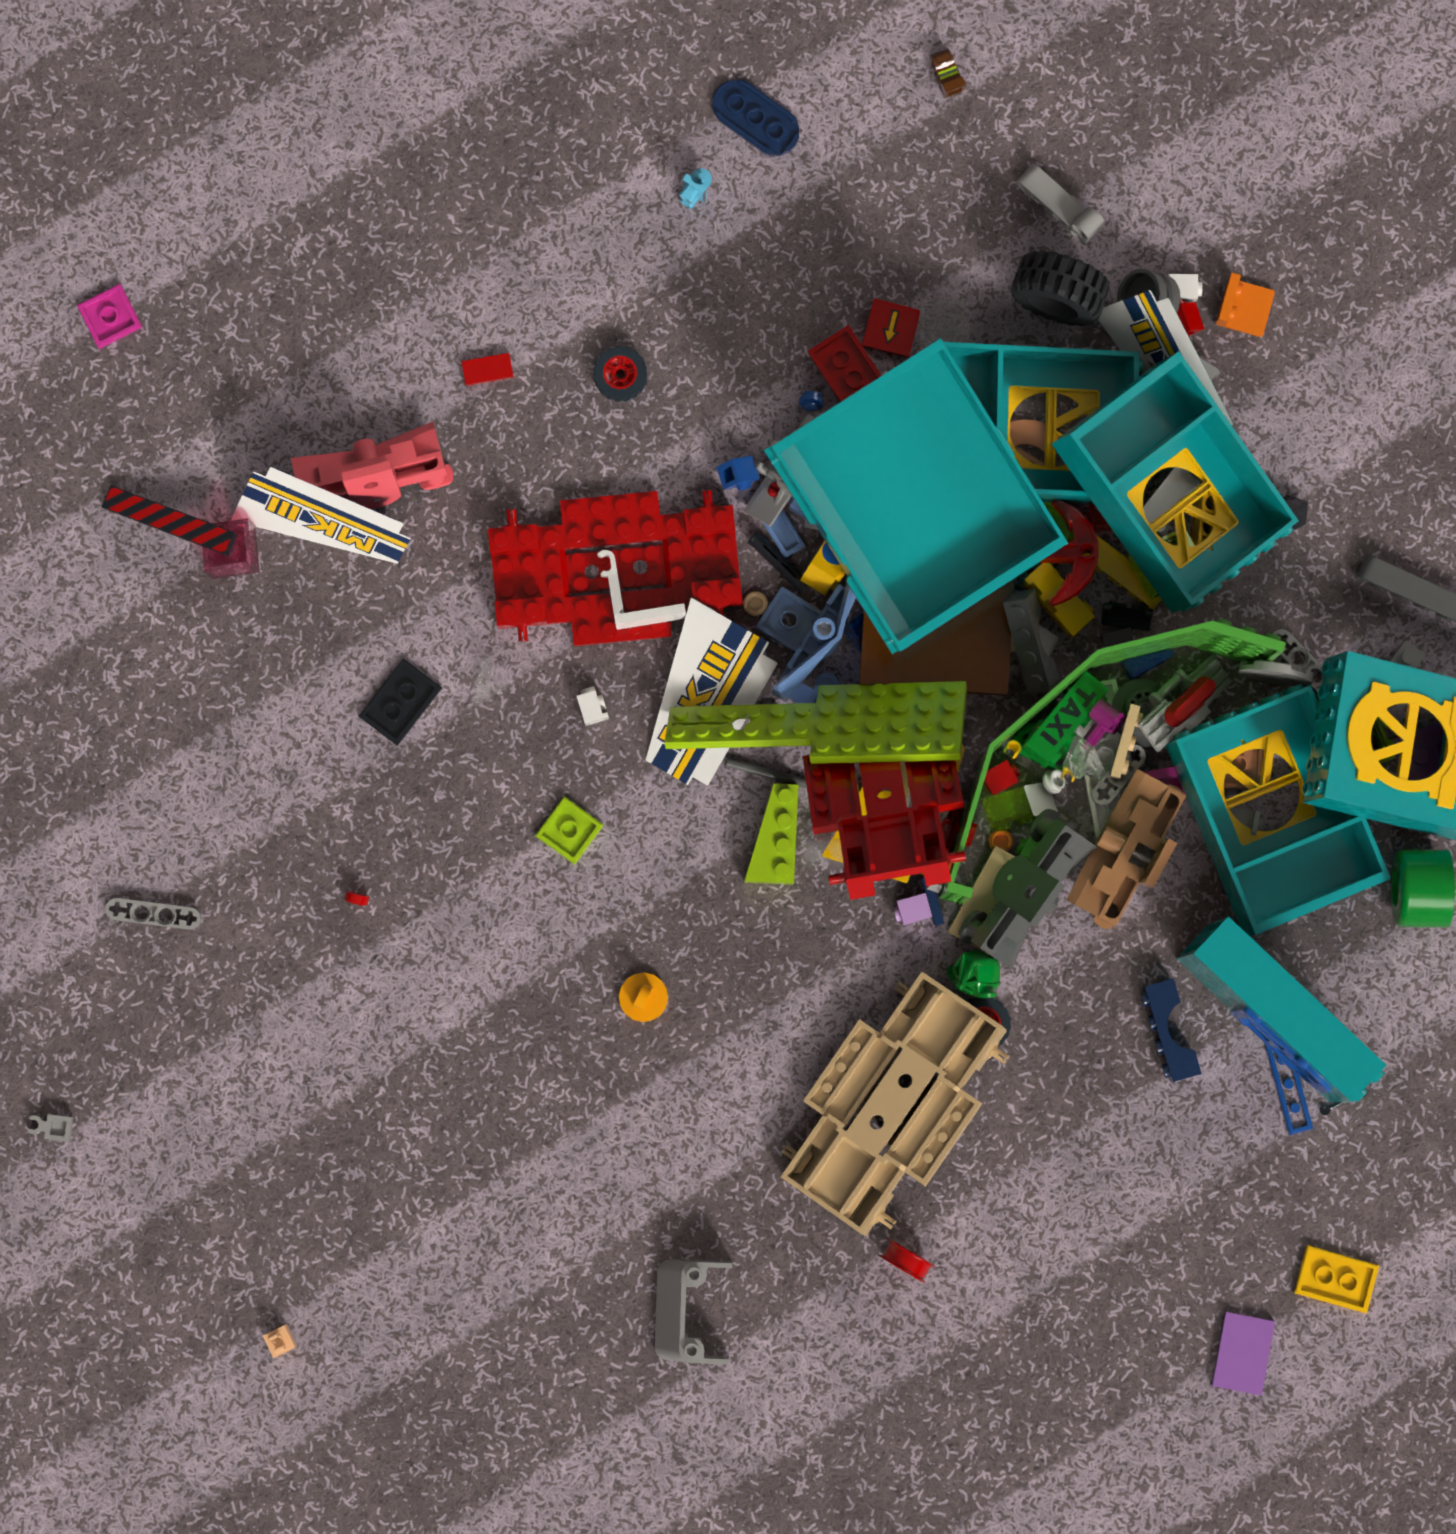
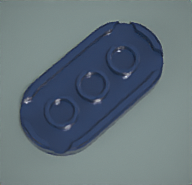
M744 80L727 81L716 89L713 95L712 108L720 123L768 156H781L794 149L799 140V126L791 112Z

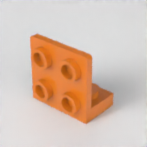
M1231 273L1227 280L1215 325L1262 337L1275 291L1240 281L1241 275Z

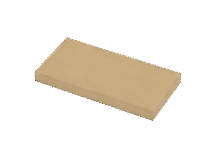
M995 845L972 887L974 889L971 899L961 906L947 931L948 933L960 939L959 930L965 919L974 911H982L989 916L992 908H995V904H998L999 901L993 896L995 877L1002 866L1015 857L1014 855ZM974 943L971 944V946H973V947H975V948H977V949H979V950H982L981 948H979V947H978L977 945H975Z

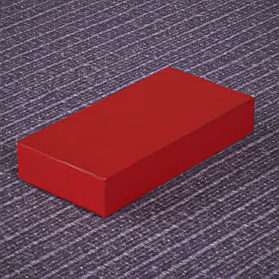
M510 353L461 361L466 386L514 378Z

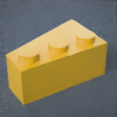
M1042 563L1023 581L1021 586L1025 590H1036L1039 605L1072 639L1095 617L1092 614L1094 610L1086 601L1082 602L1078 596L1052 607L1050 600L1059 591L1064 580L1050 563Z

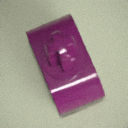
M1104 699L1099 700L1089 714L1094 724L1081 742L1089 749H1093L1106 731L1115 734L1124 724L1126 716Z

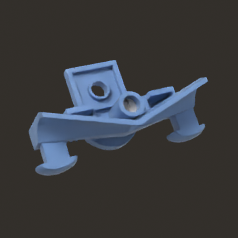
M847 574L841 583L838 584L822 611L781 586L755 627L758 631L794 652L784 673L773 686L771 693L784 702H787L788 699L794 703H816L818 684L813 690L802 682L819 662L826 660L836 651L842 638L846 619L855 599H857L846 582ZM786 613L793 615L797 620L795 625H784L782 622L783 616Z

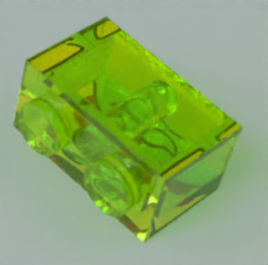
M1024 786L981 800L990 830L996 829V832L1004 831L1011 828L1010 824L1019 821L1020 825L1034 821V815Z

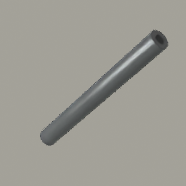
M728 757L726 767L787 784H795L798 787L807 789L806 779L803 777Z

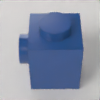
M752 456L731 459L716 467L723 490L737 488L738 491H743L751 488V483L760 479Z

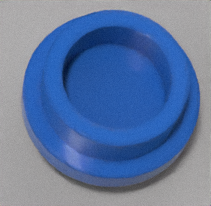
M805 391L799 398V404L806 411H817V409L823 407L822 395L815 391Z

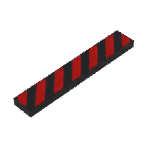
M110 485L101 507L228 557L238 535L228 529Z

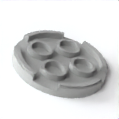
M1255 660L1253 664H1247V661H1242L1238 671L1242 676L1253 680L1286 686H1296L1301 683L1302 686H1310L1313 683L1314 674L1307 669L1299 672L1291 664L1266 660Z

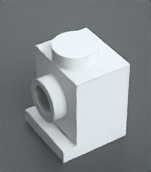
M595 687L581 690V694L577 695L585 725L588 726L608 720V713H602V710L606 709L603 696H597Z

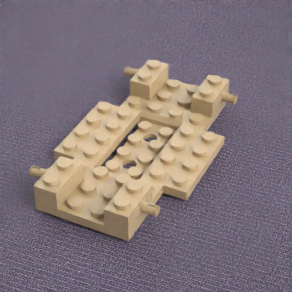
M923 972L920 973L911 988L901 983V981L898 982L897 985L905 991L897 986L894 990L903 995L904 998L880 1033L860 1019L803 1100V1102L823 1116L798 1152L789 1145L785 1149L790 1151L792 1155L784 1149L782 1151V1154L792 1161L781 1175V1178L864 1236H867L871 1228L878 1222H881L890 1230L894 1227L886 1220L894 1225L896 1220L885 1214V1211L894 1196L892 1191L903 1175L907 1173L926 1187L977 1113L982 1103L962 1090L975 1070L980 1071L985 1062L991 1057L1005 1064L1007 1061L999 1055L1007 1060L1010 1056L998 1049L999 1042L1007 1031L1002 1025ZM902 1048V1051L900 1052L892 1066L889 1068V1070L887 1071L881 1082L878 1084L870 1098L867 1100L859 1114L856 1116L848 1130L845 1131V1129L847 1128L851 1120L854 1118L862 1104L865 1102L873 1088L876 1086L884 1072L887 1070V1068L889 1067L897 1053ZM936 1072L939 1073L937 1080L890 1149L883 1157L879 1155L884 1147L887 1146L897 1128L902 1124L903 1119L912 1106L916 1104L925 1087L931 1082ZM903 1074H909L912 1077V1084L908 1088H902L898 1083L899 1077ZM875 1115L882 1116L884 1124L880 1129H873L870 1125V1120Z

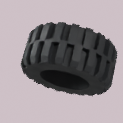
M1034 250L1022 257L1011 286V293L1018 304H1021L1026 310L1032 311L1035 315L1070 326H1089L1100 318L1110 286L1107 277L1103 276L1100 270H1096L1094 266L1086 264L1080 259H1074L1069 255H1062L1053 251L1040 250L1037 252Z

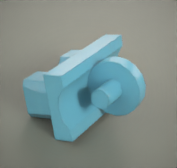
M699 168L691 176L686 174L683 178V189L679 194L681 197L680 203L691 210L698 200L704 202L707 198V188L712 182V176L708 170Z

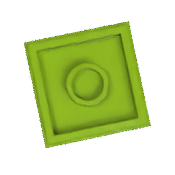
M564 796L535 836L575 865L604 825Z

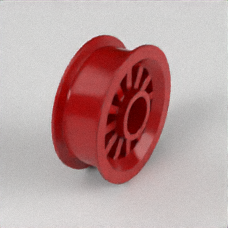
M888 1238L890 1241L883 1255L879 1254L878 1256L921 1282L926 1283L924 1278L930 1267H935V1265Z

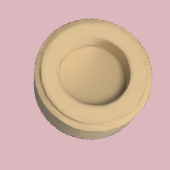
M754 591L746 595L743 606L749 615L760 616L767 610L768 601L763 593Z

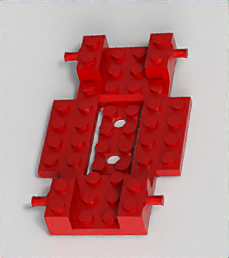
M708 490V500L706 491H702L703 506L696 509H685L684 513L660 515L658 491L560 500L562 525L538 527L537 524H517V510L512 509V519L511 511L506 510L508 525L488 529L498 629L517 628L518 642H523L522 632L524 642H528L527 627L572 623L574 647L672 637L670 621L617 630L611 593L569 596V594L610 590L608 578L601 577V573L603 570L609 571L611 569V561L608 557H603L602 559L598 557L597 554L599 552L566 555L565 550L662 541L663 545L610 550L615 556L620 589L666 584L667 588L621 592L624 613L683 603L685 611H687L691 598L713 609L722 616H724L723 608L743 606L733 505H713L712 490ZM643 560L647 563L648 568L644 574H637L634 571L633 565L636 561ZM589 565H595L599 569V574L594 579H589L585 576V569Z
M810 755L802 756L814 835L839 831L844 868L842 873L828 875L830 885L845 883L848 887L850 900L875 896V881L924 873L926 886L952 882L950 875L951 863L966 861L964 850L949 853L945 847L939 812L964 808L956 760L905 762L912 807L908 808L900 762L859 763L867 815L862 816L855 764H811ZM882 791L891 792L888 798L882 799L878 797V794Z

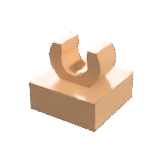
M287 1324L263 1335L273 1358L297 1347Z

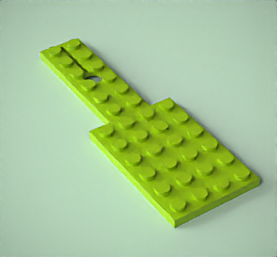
M966 681L890 683L887 685H819L816 703L670 707L664 743L666 749L811 746L809 756L811 764L961 760L967 684ZM739 719H746L750 722L744 725L742 730H736L732 725L733 722Z

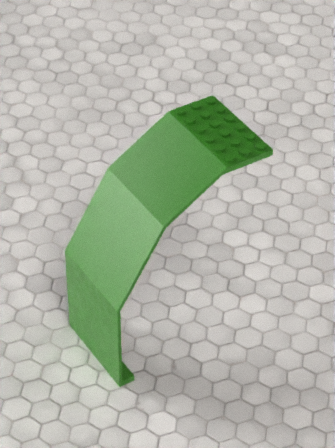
M1217 619V622L1209 621L1098 649L997 737L984 751L978 763L952 853L964 850L992 753L1085 671L1182 646H1189L1239 662L1247 661V664H1253L1255 660L1273 661L1283 653L1286 642L1280 641L1281 637L1278 635L1266 633L1263 636L1256 634V629L1242 626L1239 629L1231 626L1232 622ZM960 862L951 863L950 875L952 882L943 883L939 899L963 905L971 899L974 888L954 883Z

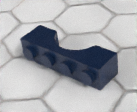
M1174 978L1144 986V992L1140 993L1144 1007L1148 1006L1151 1016H1148L1147 1019L1151 1031L1155 1030L1158 1040H1154L1158 1055L1162 1054L1165 1064H1161L1165 1079L1170 1078V1082H1176L1202 1074L1195 1050L1186 1049L1176 1044L1168 1031L1169 1015L1173 1008L1180 1003Z

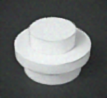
M1051 769L1043 774V786L1051 794L1059 793L1065 786V778H1060L1061 772Z

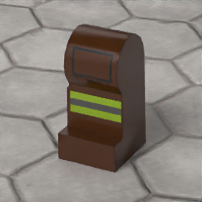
M946 48L929 55L934 74L944 98L965 91L966 83L959 73L950 50Z

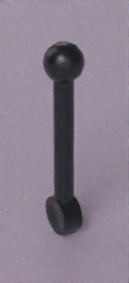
M1336 1102L1329 1106L1324 1105L1320 1108V1113L1328 1115L1331 1110L1347 1102Z

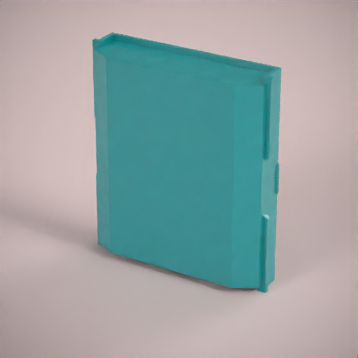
M941 337L764 450L809 524L816 525L847 574V584L891 654L897 651L901 652L1068 544L1060 528L1015 459V453L999 427L995 426Z

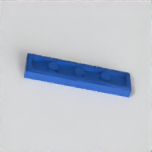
M1265 1044L1288 1134L1292 1135L1313 1129L1300 1077L1292 1070L1307 1124L1303 1127L1294 1128L1273 1052ZM1278 1056L1277 1063L1280 1065H1284V1063L1281 1061V1058ZM1286 1079L1283 1082V1086L1286 1089H1291L1294 1085L1291 1079ZM1292 1103L1290 1111L1292 1113L1299 1112L1300 1105Z

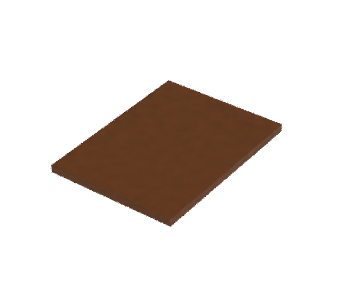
M1015 578L901 652L897 651L891 654L864 611L859 685L966 681L967 693L1007 696L1011 631L1003 602L1014 592Z

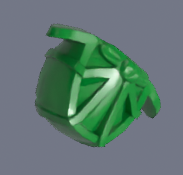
M977 949L962 953L955 965L948 966L946 971L947 976L957 990L977 998H996L997 993L993 992L1001 984L1000 962L987 952Z

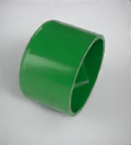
M1402 849L1394 855L1391 868L1390 898L1393 919L1399 927H1450L1454 912L1455 877L1453 859L1449 850Z

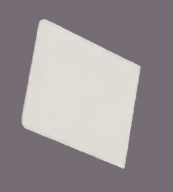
M1043 783L1024 786L1034 816L1039 815L1045 809H1052L1058 812L1052 794L1044 788Z

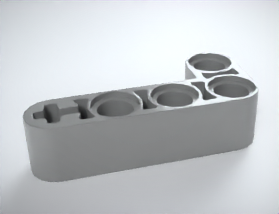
M1032 163L1015 181L1017 186L1037 204L1041 203L1045 207L1044 210L1052 218L1062 222L1061 226L1073 237L1076 235L1080 239L1079 242L1086 245L1103 226L1104 219L1092 207L1085 209L1036 164Z

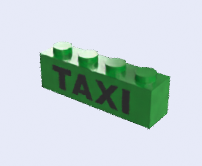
M1085 671L1027 741L1022 751L1044 768L1050 763L1055 765L1063 755L1060 752L1063 746L1066 744L1069 747L1078 736L1075 733L1080 726L1085 728L1091 721L1089 714L1096 703L1101 699L1108 700L1105 695L1109 688Z

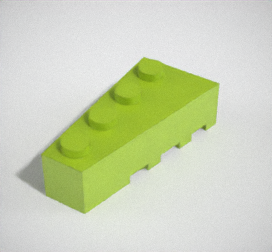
M773 784L744 883L794 885L798 785Z

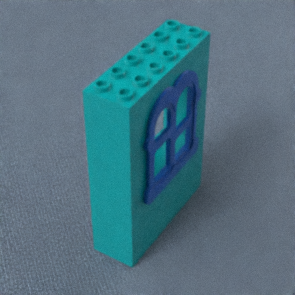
M1230 917L1209 923L1176 958L1231 1010L1230 1013L1242 1025L1247 1026L1281 1058V1061L1290 1070H1294L1328 1102H1358L1368 1092L1365 1088L1372 1082L1375 1084L1385 1074L1383 1069L1386 1064Z

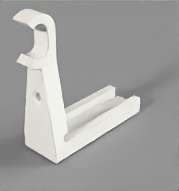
M602 550L597 554L601 559L608 557L611 561V569L609 571L603 570L601 577L608 578L617 630L686 618L684 603L624 613L615 556L609 550Z

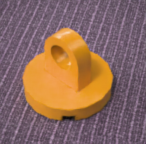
M634 974L627 978L621 986L619 993L620 1006L624 1013L633 1020L640 1022L652 1021L659 1017L666 1009L668 1002L667 989L662 980L653 974Z

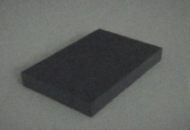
M403 658L358 717L396 746H399L442 690V687Z

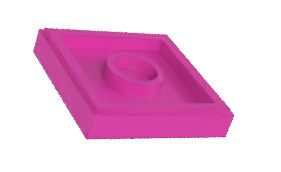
M121 284L77 305L99 349L142 328Z

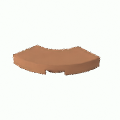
M1026 419L1010 422V437L1014 447L1030 445L1038 448L1045 454V423Z

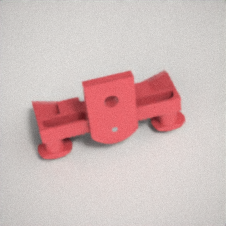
M434 422L425 424L375 445L372 439H361L353 444L354 451L291 458L296 478L369 509L384 507L398 500L401 497L400 487L418 482L421 488L430 490L449 485L453 481L451 466L449 464L444 465Z

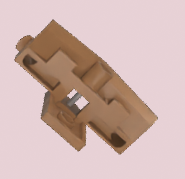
M1136 769L1094 844L1097 848L1088 855L1066 900L1094 915V922L1101 928L1111 929L1112 926L1116 927L1138 884L1146 888H1154L1177 843L1169 838H1163L1187 795L1177 786L1164 784ZM1138 842L1154 850L1150 858L1135 850ZM1131 855L1147 863L1144 869L1128 862Z

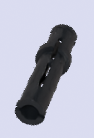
M758 531L748 540L747 543L780 573L779 577L782 580L785 578L799 594L806 588L807 584L800 580L803 575L794 568L796 565L793 562L790 564Z

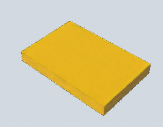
M1306 1245L1294 1293L1367 1314L1379 1265Z

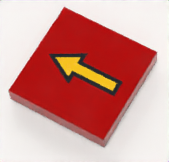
M874 298L862 346L909 358L921 310Z

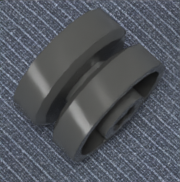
M1137 269L1126 275L1119 285L1117 302L1151 290L1156 301L1169 298L1176 313L1179 309L1180 289L1176 281L1169 275L1146 269Z

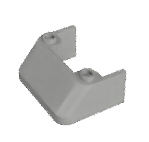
M668 1259L659 1265L657 1270L655 1352L661 1359L686 1363L729 1364V1356H704L703 1343L697 1338L685 1337L686 1287L702 1285L707 1277V1267L732 1268V1261Z

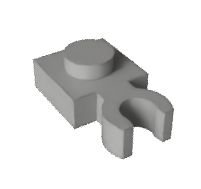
M48 1114L47 1121H44L38 1115L30 1116V1120L38 1122V1128L35 1130L28 1129V1133L39 1134L44 1131V1139L70 1142L74 1117Z

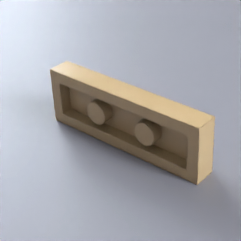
M1134 704L1129 706L1109 777L1120 779L1121 774L1126 775L1130 761L1125 759L1128 750L1133 751L1137 737L1132 735L1134 728L1138 727L1137 724L1143 717V713L1139 712L1141 706Z

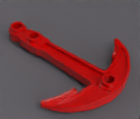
M1055 499L1051 504L1063 518L1069 532L1073 530L1074 540L1067 541L1068 544L1039 563L1074 565L1072 575L1067 574L1061 588L1050 600L1052 607L1077 596L1092 580L1099 561V544L1092 524L1079 510ZM1085 553L1091 554L1090 556H1083Z

